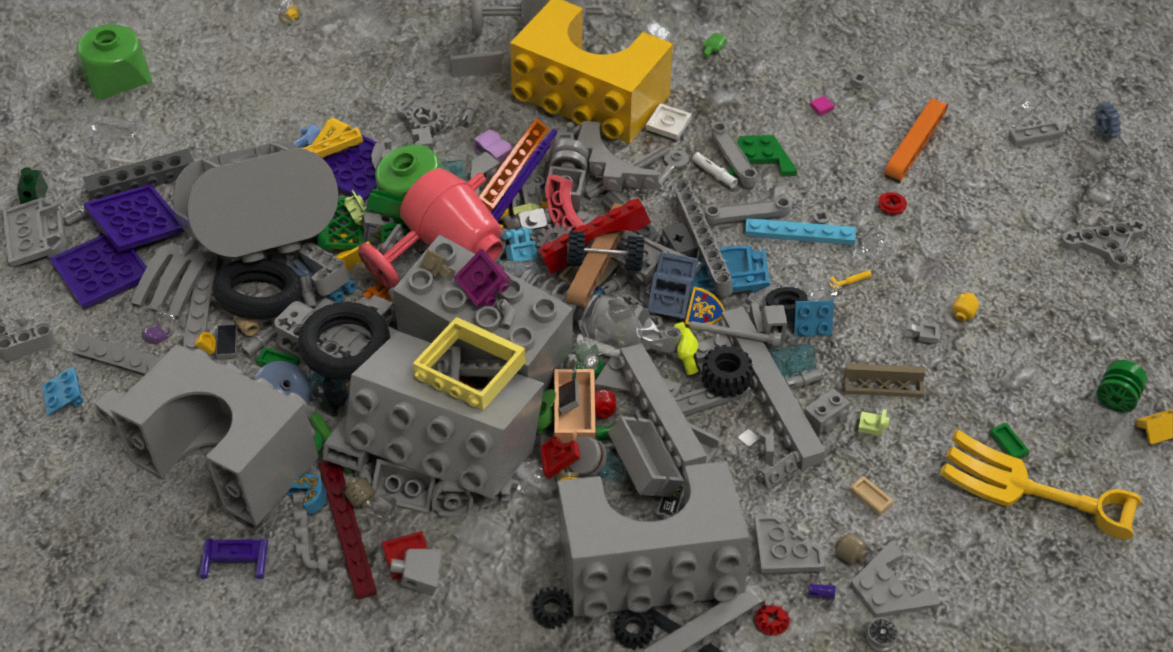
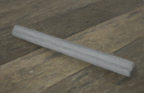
M664 144L630 165L644 168L668 154L670 149ZM603 180L584 191L588 199L604 191Z

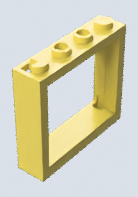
M456 317L414 361V378L484 411L526 363L525 348ZM457 339H461L508 361L482 392L431 369Z

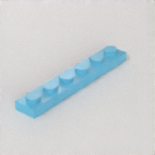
M746 218L745 236L855 245L856 227Z

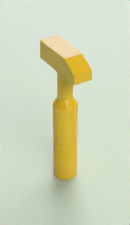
M867 270L839 282L832 276L830 278V286L835 294L838 295L842 292L840 286L870 278L872 274L870 270Z

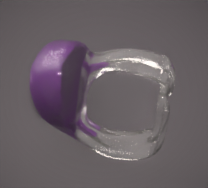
M161 305L157 306L154 323L146 326L142 331L143 340L149 344H159L165 341L177 328V319L172 314L163 312L164 308ZM160 316L171 319L167 331L163 330L160 326Z

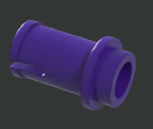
M810 583L809 597L828 598V600L831 598L835 599L836 586H832V583H829V585Z

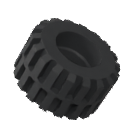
M722 345V347L716 346L714 350L710 349L708 354H705L701 379L704 382V387L708 388L710 393L714 392L715 396L719 397L722 395L723 398H727V396L733 398L736 397V394L739 396L743 394V391H746L750 385L753 368L752 359L748 357L749 354L747 352H742L743 349H737L733 345L731 347L727 345ZM721 370H729L732 372H723Z

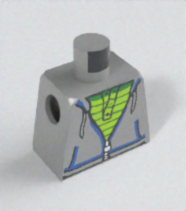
M364 209L362 222L363 243L369 241L372 246H379L381 243V225L394 222V218L374 213L373 210L366 211ZM394 228L386 229V232L394 230Z

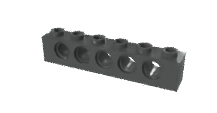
M189 148L89 175L83 177L91 201L92 199H100L149 184L155 187L176 181L182 170L194 162Z

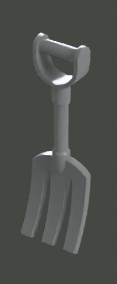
M191 237L183 245L161 246L140 279L131 303L143 307L157 277L171 259L150 305L151 310L162 312L174 285L188 264H190L179 284L168 312L169 315L180 318L197 280L208 265L206 257L198 251L200 243Z

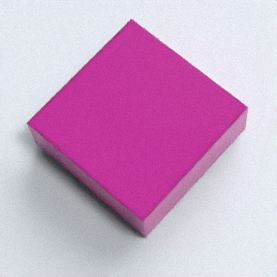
M825 96L810 102V107L819 116L834 110V105Z

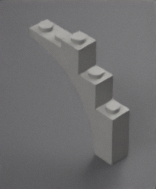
M583 121L577 141L582 142L589 151L590 175L603 176L604 190L622 191L623 187L659 189V171L636 167L621 161L604 146L601 140L600 122Z

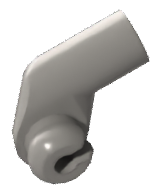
M500 299L497 302V307L503 315L501 326L505 329H510L516 311L508 301Z

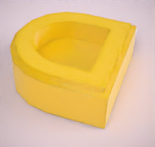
M203 332L197 337L195 346L211 355L215 352L216 339L211 333Z

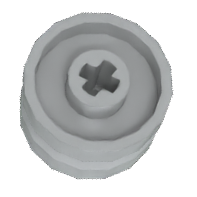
M574 139L557 141L553 144L550 151L548 172L550 166L586 170L587 175L589 160L587 147L582 142Z

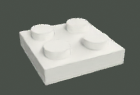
M660 103L647 122L646 130L678 140L690 122L692 114Z

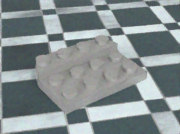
M39 198L3 210L8 263L11 267L44 256H48L50 259L65 252L66 236L63 214L55 201Z

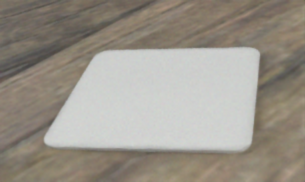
M747 429L738 437L748 446H751L759 439L750 429Z

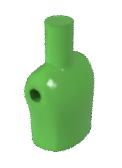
M713 33L703 43V48L706 50L702 53V56L707 58L712 52H721L727 43V38L721 34Z

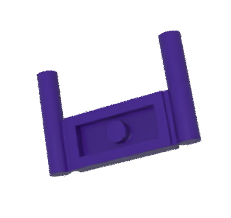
M265 538L260 540L205 539L199 577L201 579L208 578L211 559H213V562H256L257 560L255 577L263 579L268 540Z

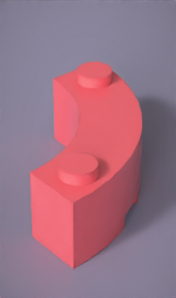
M549 174L546 184V198L549 207L548 212L553 223H557L560 228L564 224L565 230L570 228L571 231L576 230L581 225H585L579 219L572 206L571 188L573 181L558 175Z

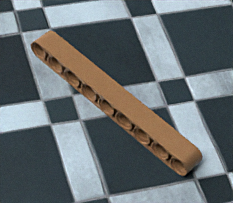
M614 203L611 210L619 208L622 204ZM613 231L602 234L595 238L591 248L615 250L625 231ZM587 253L569 287L566 303L586 308L613 254Z

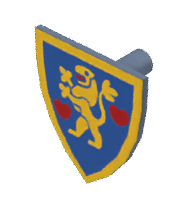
M693 286L684 323L689 325L693 321L713 324L721 319L722 312H725V309L718 298L711 292Z

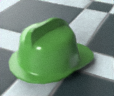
M552 389L543 392L536 431L538 434H541L554 420V411L551 406L555 401L556 392Z

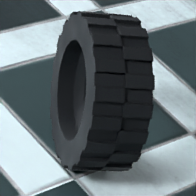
M776 288L767 294L766 306L792 304L784 305L787 322H794L795 302L808 301V297L799 288Z

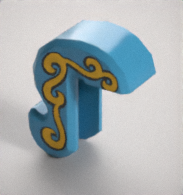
M305 474L296 478L291 489L286 493L293 496V493L298 492V488L305 489L304 507L308 514L319 511L327 499V490L319 476L315 474Z

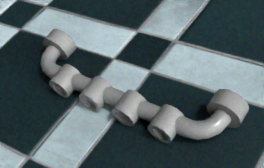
M321 470L312 471V474L319 476L321 479ZM298 488V492L293 493L294 505L299 507V509L294 510L295 522L300 523V526L295 527L296 539L301 540L300 544H296L297 556H302L303 564L307 568L319 569L320 573L329 572L327 555L318 556V561H313L310 558L308 512L304 507L306 491L305 489Z

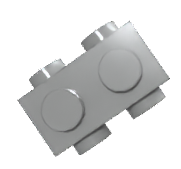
M831 389L805 407L804 414L813 430L820 435L824 431H829L838 421L846 419L849 414L850 402L835 389Z

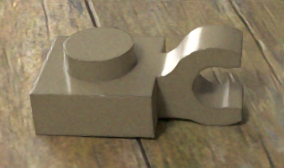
M432 249L426 251L419 266L421 269L428 270L434 277L441 275L446 279L449 277L453 278L456 272L453 268L445 265L447 258Z

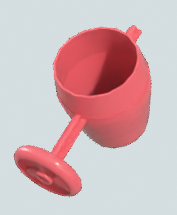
M437 168L420 177L405 195L400 208V217L411 232L384 255L372 245L367 243L359 245L358 255L369 272L385 287L389 289L396 287L400 282V278L391 263L418 239L427 246H430L439 234L474 254L483 249L495 261L503 250V242L500 240L501 226L475 192L487 180L484 174L478 173L466 182L446 169Z

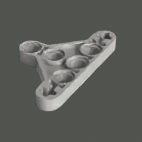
M1130 220L1066 232L1063 234L1061 246L1067 250L1084 249L1106 258L1112 268L1123 270L1126 268L1129 260L1125 249L1131 239L1144 235L1146 224L1141 220ZM1116 230H1122L1125 233L1121 234L1118 233ZM1099 233H1105L1108 236L1104 237L1101 236ZM1082 236H1089L1091 240H1086ZM1107 246H1113L1116 249L1111 250ZM1115 259H1121L1124 263H1118Z

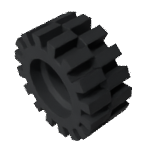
M553 586V590H550V587H546L545 592L541 589L539 594L536 593L535 599H533V615L535 621L538 620L540 626L544 623V628H548V625H551V629H555V625H558V628L562 627V622L566 625L568 619L571 618V598H569L567 592L564 594V589L560 588L557 591V587ZM549 603H556L561 608L557 612H547L544 606Z
M626 609L622 610V614L619 613L615 620V638L619 640L621 646L625 643V648L629 649L630 645L632 650H636L638 645L640 649L644 647V644L647 646L649 641H652L654 634V620L651 614L647 615V611L633 612L629 609L627 612ZM631 623H637L642 626L643 630L640 633H630L626 630V626Z

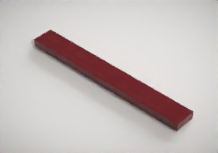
M327 460L318 462L356 600L377 595V589L353 506L344 495L346 482L341 465Z

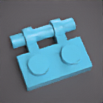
M526 227L519 228L518 230L509 229L502 234V238L504 240L508 239L510 245H505L508 264L539 259L536 241H530L532 229Z

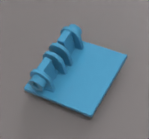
M834 300L796 301L795 321L793 322L794 337L832 335Z
M75 366L70 367L42 385L48 416L69 403L75 407L82 405L83 398L81 397V387L78 383L79 378L76 374Z

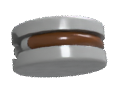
M585 436L577 438L574 441L578 443L580 459L569 466L570 469L585 476L598 474L606 463L607 452L605 446L597 439Z

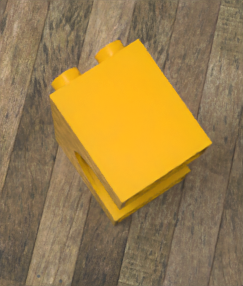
M550 0L510 42L511 95L515 96L519 101L530 102L542 107L550 114H559L571 119L577 125L582 124L583 121L600 122L601 132L605 136L630 144L647 124L659 104H663L670 96L673 43L642 32L628 48L617 53L602 55L583 51V8L564 0Z

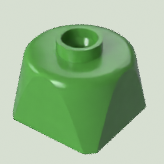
M114 24L102 25L89 30L79 39L77 44L78 69L95 98L104 99L148 84L152 78L140 41L135 32L130 28Z
M406 145L392 150L381 159L375 170L378 190L404 198L411 186L420 177L431 170L445 168L437 155L428 147Z

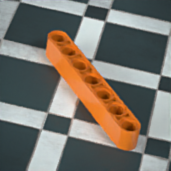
M934 98L930 99L888 162L884 175L899 181L903 180L943 119L948 108L947 103Z

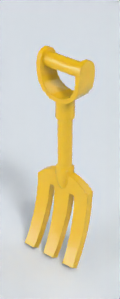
M959 429L953 433L951 440L979 459L993 465L990 466L952 446L948 449L946 458L972 475L990 483L987 484L946 463L942 466L940 475L957 486L981 498L1006 507L1016 503L1023 494L1035 495L1078 508L1077 510L1093 514L1097 527L1104 533L1122 540L1132 539L1134 535L1132 524L1136 508L1142 502V498L1138 494L1114 489L1106 491L1097 499L1035 483L1033 480L1028 479L1027 469L1022 459L996 451L976 441ZM1109 504L1123 505L1119 523L1107 517L1102 508Z

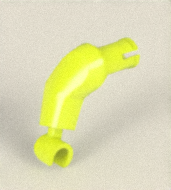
M684 322L674 324V327L681 330L677 356L683 361L686 375L695 374L698 372L693 356L698 349L699 343L692 331L685 327Z

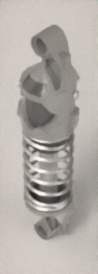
M529 269L516 276L572 307L574 314L573 323L576 320L580 331L584 328L588 329L589 333L600 339V341L614 340L623 347L642 343L646 350L653 349L667 353L677 351L681 330L676 327L658 330L649 315L648 309L640 305H629L625 303L623 298L616 295L610 297L597 293L591 296L586 308L566 303L569 287L565 281L557 285L555 278L551 277L546 280L543 274L537 275L536 272ZM539 277L543 279L541 287L537 286ZM550 281L554 282L553 291L546 289ZM561 285H565L566 288L564 295L558 293Z

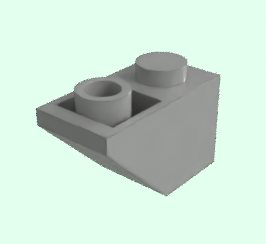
M487 152L472 160L470 179L478 173H483L487 180L479 188L484 187L500 167V162Z

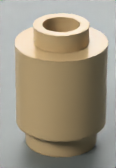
M234 316V320L243 334L253 336L258 333L260 327L257 319L253 320Z

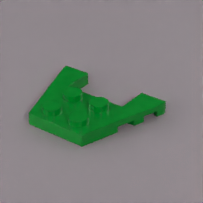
M774 135L739 136L737 144L751 165L779 164L781 177L797 176V168ZM730 166L728 173L733 177L738 178V176Z

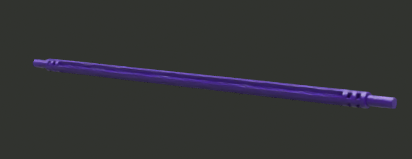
M551 129L546 138L541 140L492 210L491 214L497 222L550 148V143L557 135L555 129Z

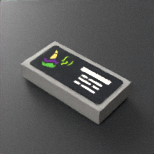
M681 485L672 497L661 496L656 511V518L662 519L663 513L666 515H671L672 512L675 515L679 513L680 504L684 496V485Z

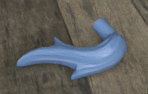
M310 124L309 127L301 128L303 136L292 144L301 149L310 146L320 133L319 127Z

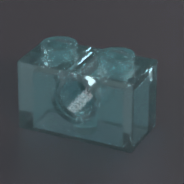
M808 343L770 350L771 356L782 376L817 368L815 350Z

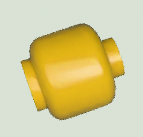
M965 292L956 297L951 310L959 321L972 320L980 305L974 294Z

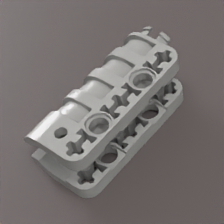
M295 301L276 318L274 323L275 330L281 335L278 339L279 350L283 353L299 357L300 362L306 365L301 355L297 353L299 351L298 338L306 319L317 310L299 301ZM341 324L324 331L318 338L317 346L323 353L329 356L346 358L366 350L372 339L369 340L364 334L352 331L348 326ZM335 379V381L341 383V384L344 385V386H346V383H348V382L350 381V380H348V379H346V380H336V379Z

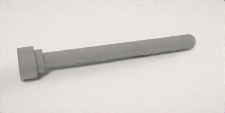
M693 321L689 323L690 329L768 342L772 347H780L782 336L780 332L770 333L769 335Z

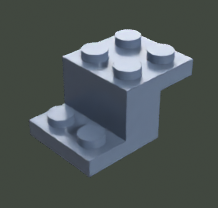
M660 252L658 268L653 275L648 312L685 319L688 301L694 285L698 258Z

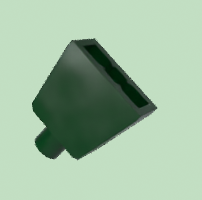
M29 167L23 168L17 185L20 204L45 198L48 186L40 170H32Z

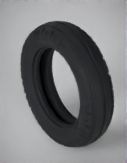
M267 258L254 262H243L240 259L225 265L219 270L214 279L213 293L217 303L228 313L241 318L266 320L277 318L291 303L300 301L302 284L298 274L282 262ZM248 280H264L279 285L283 290L272 296L252 297L243 295L232 287Z
M338 302L318 309L306 319L299 333L298 346L303 361L313 372L333 380H351V374L391 337L387 323L371 307L355 302ZM341 324L361 326L369 331L372 336V341L366 350L346 358L332 357L323 353L318 348L317 341L324 331Z

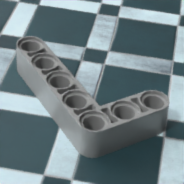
M0 308L1 360L11 361L54 345L55 337L50 324L43 322L10 333Z

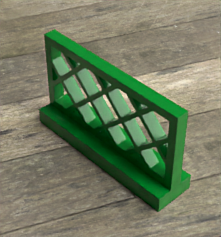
M338 198V206L334 213L338 218L331 219L329 224L317 234V246L324 250L325 248L352 250L363 244L362 225H358L354 220L352 221L348 218L351 214L344 205L346 198ZM344 209L347 212L342 214L339 210ZM343 220L347 224L342 226L339 222ZM335 226L338 230L334 232L330 228ZM351 227H353V228L356 229V231H355V232H351V231L348 230V229L351 228ZM342 232H344V233L347 234L348 236H346L345 238H343V237H341L339 234H341ZM335 238L338 242H329V240ZM354 239L358 243H350L349 240Z

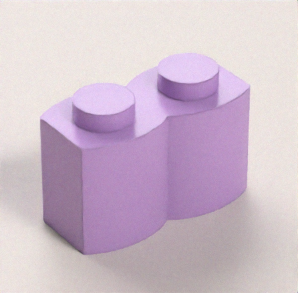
M490 129L473 139V148L479 155L487 152L499 161L500 164H502L512 150L509 142L501 139L497 132Z

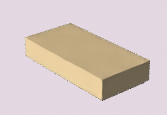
M865 476L861 477L849 488V491L878 516H881L894 504L893 499Z

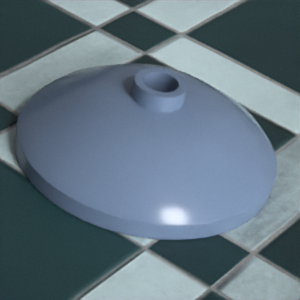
M285 361L268 363L258 371L254 378V381L257 378L267 380L276 391L286 396L289 393L299 395L305 400L307 405L311 400L312 388L309 378L302 369L292 363ZM283 383H287L289 387H285Z

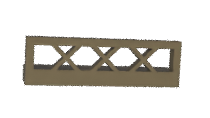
M846 363L844 372L845 394L923 398L925 367ZM849 382H857L860 386L858 388L849 387ZM870 383H876V384H878L880 387H879V388H871V387L869 386V384H870ZM896 384L899 388L891 389L888 385ZM918 385L919 391L911 390L908 386Z

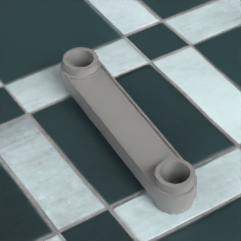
M722 122L714 123L711 129L712 139L720 148L742 185L746 188L754 187L757 182L756 170L753 169L726 125Z
M780 197L777 200L725 206L710 205L706 207L704 216L710 226L718 223L746 220V218L787 217L791 210V203L788 198Z

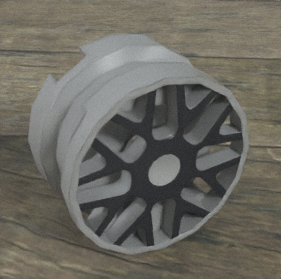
M878 618L873 620L869 624L866 635L868 647L874 652L892 651L898 638L897 626L889 619Z

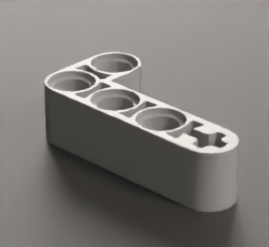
M313 243L305 244L299 249L305 266L315 272L312 279L319 295H329L350 280L344 262Z

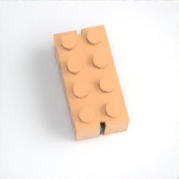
M555 369V436L560 439L561 443H568L584 436L595 439L594 369H576V380L579 382L580 405L565 414H562L559 410V387L572 380V369Z

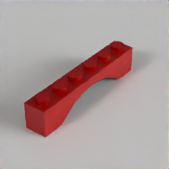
M639 198L629 200L619 208L610 210L609 213L594 218L593 221L577 227L574 231L585 232L586 244L595 237L613 231L635 232L651 224V221ZM569 233L561 235L552 242L545 243L538 249L551 274L568 266L567 244Z

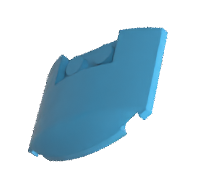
M751 246L719 248L731 275L732 293L749 290L755 293L770 286L765 249H762L761 253L752 250ZM699 259L698 261L701 262L702 268L695 274L694 287L702 288L713 295H717L702 259Z

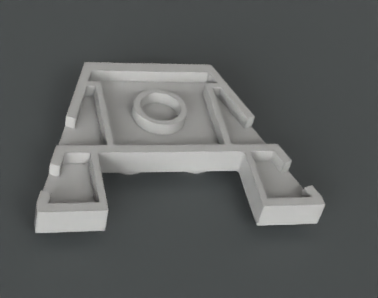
M893 540L851 581L853 590L874 618L902 614L903 611L913 610L917 612L922 611L923 608H939L941 602L930 588L911 597L888 568L889 565L903 558V553Z

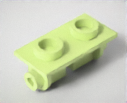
M352 190L354 196L347 197L344 200V205L354 219V222L362 225L364 209H366V207H363L365 203L360 195L357 196L354 190Z

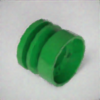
M1128 360L1111 362L1096 391L1098 400L1112 411L1121 413L1131 412L1136 408L1147 384L1146 372L1139 365Z

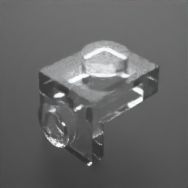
M655 21L650 25L646 24L641 32L663 40L669 34L668 31Z

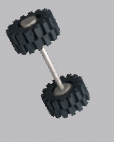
M569 232L567 265L581 266L585 251L626 255V270H642L644 237L628 236L626 251L584 248L585 232Z

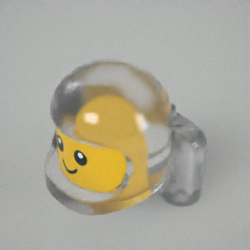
M283 0L279 4L281 11L278 14V19L281 24L287 27L294 25L303 15L301 10L291 2L292 0Z

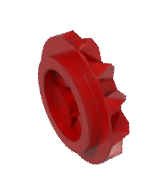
M887 192L879 197L878 207L881 208V212L886 211L888 215L893 213L896 216L897 213L902 214L906 210L907 201L898 193Z
M772 603L768 606L764 604L761 609L757 610L755 622L763 633L767 635H780L788 629L790 618L788 611H785L782 605L778 607ZM776 614V620H773L769 624V617H772Z

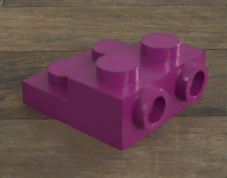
M480 249L454 276V279L478 307L492 306L496 301L495 297L499 293L505 292L509 288L508 283L512 280L503 268L497 265L483 249Z

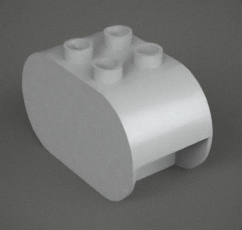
M283 141L270 142L196 160L182 170L173 190L174 213L182 229L210 251L227 257L241 256L243 262L261 260L265 258L264 250L278 247L279 253L299 250L301 248V240L314 237L329 224L338 203L337 182L329 165L316 153Z

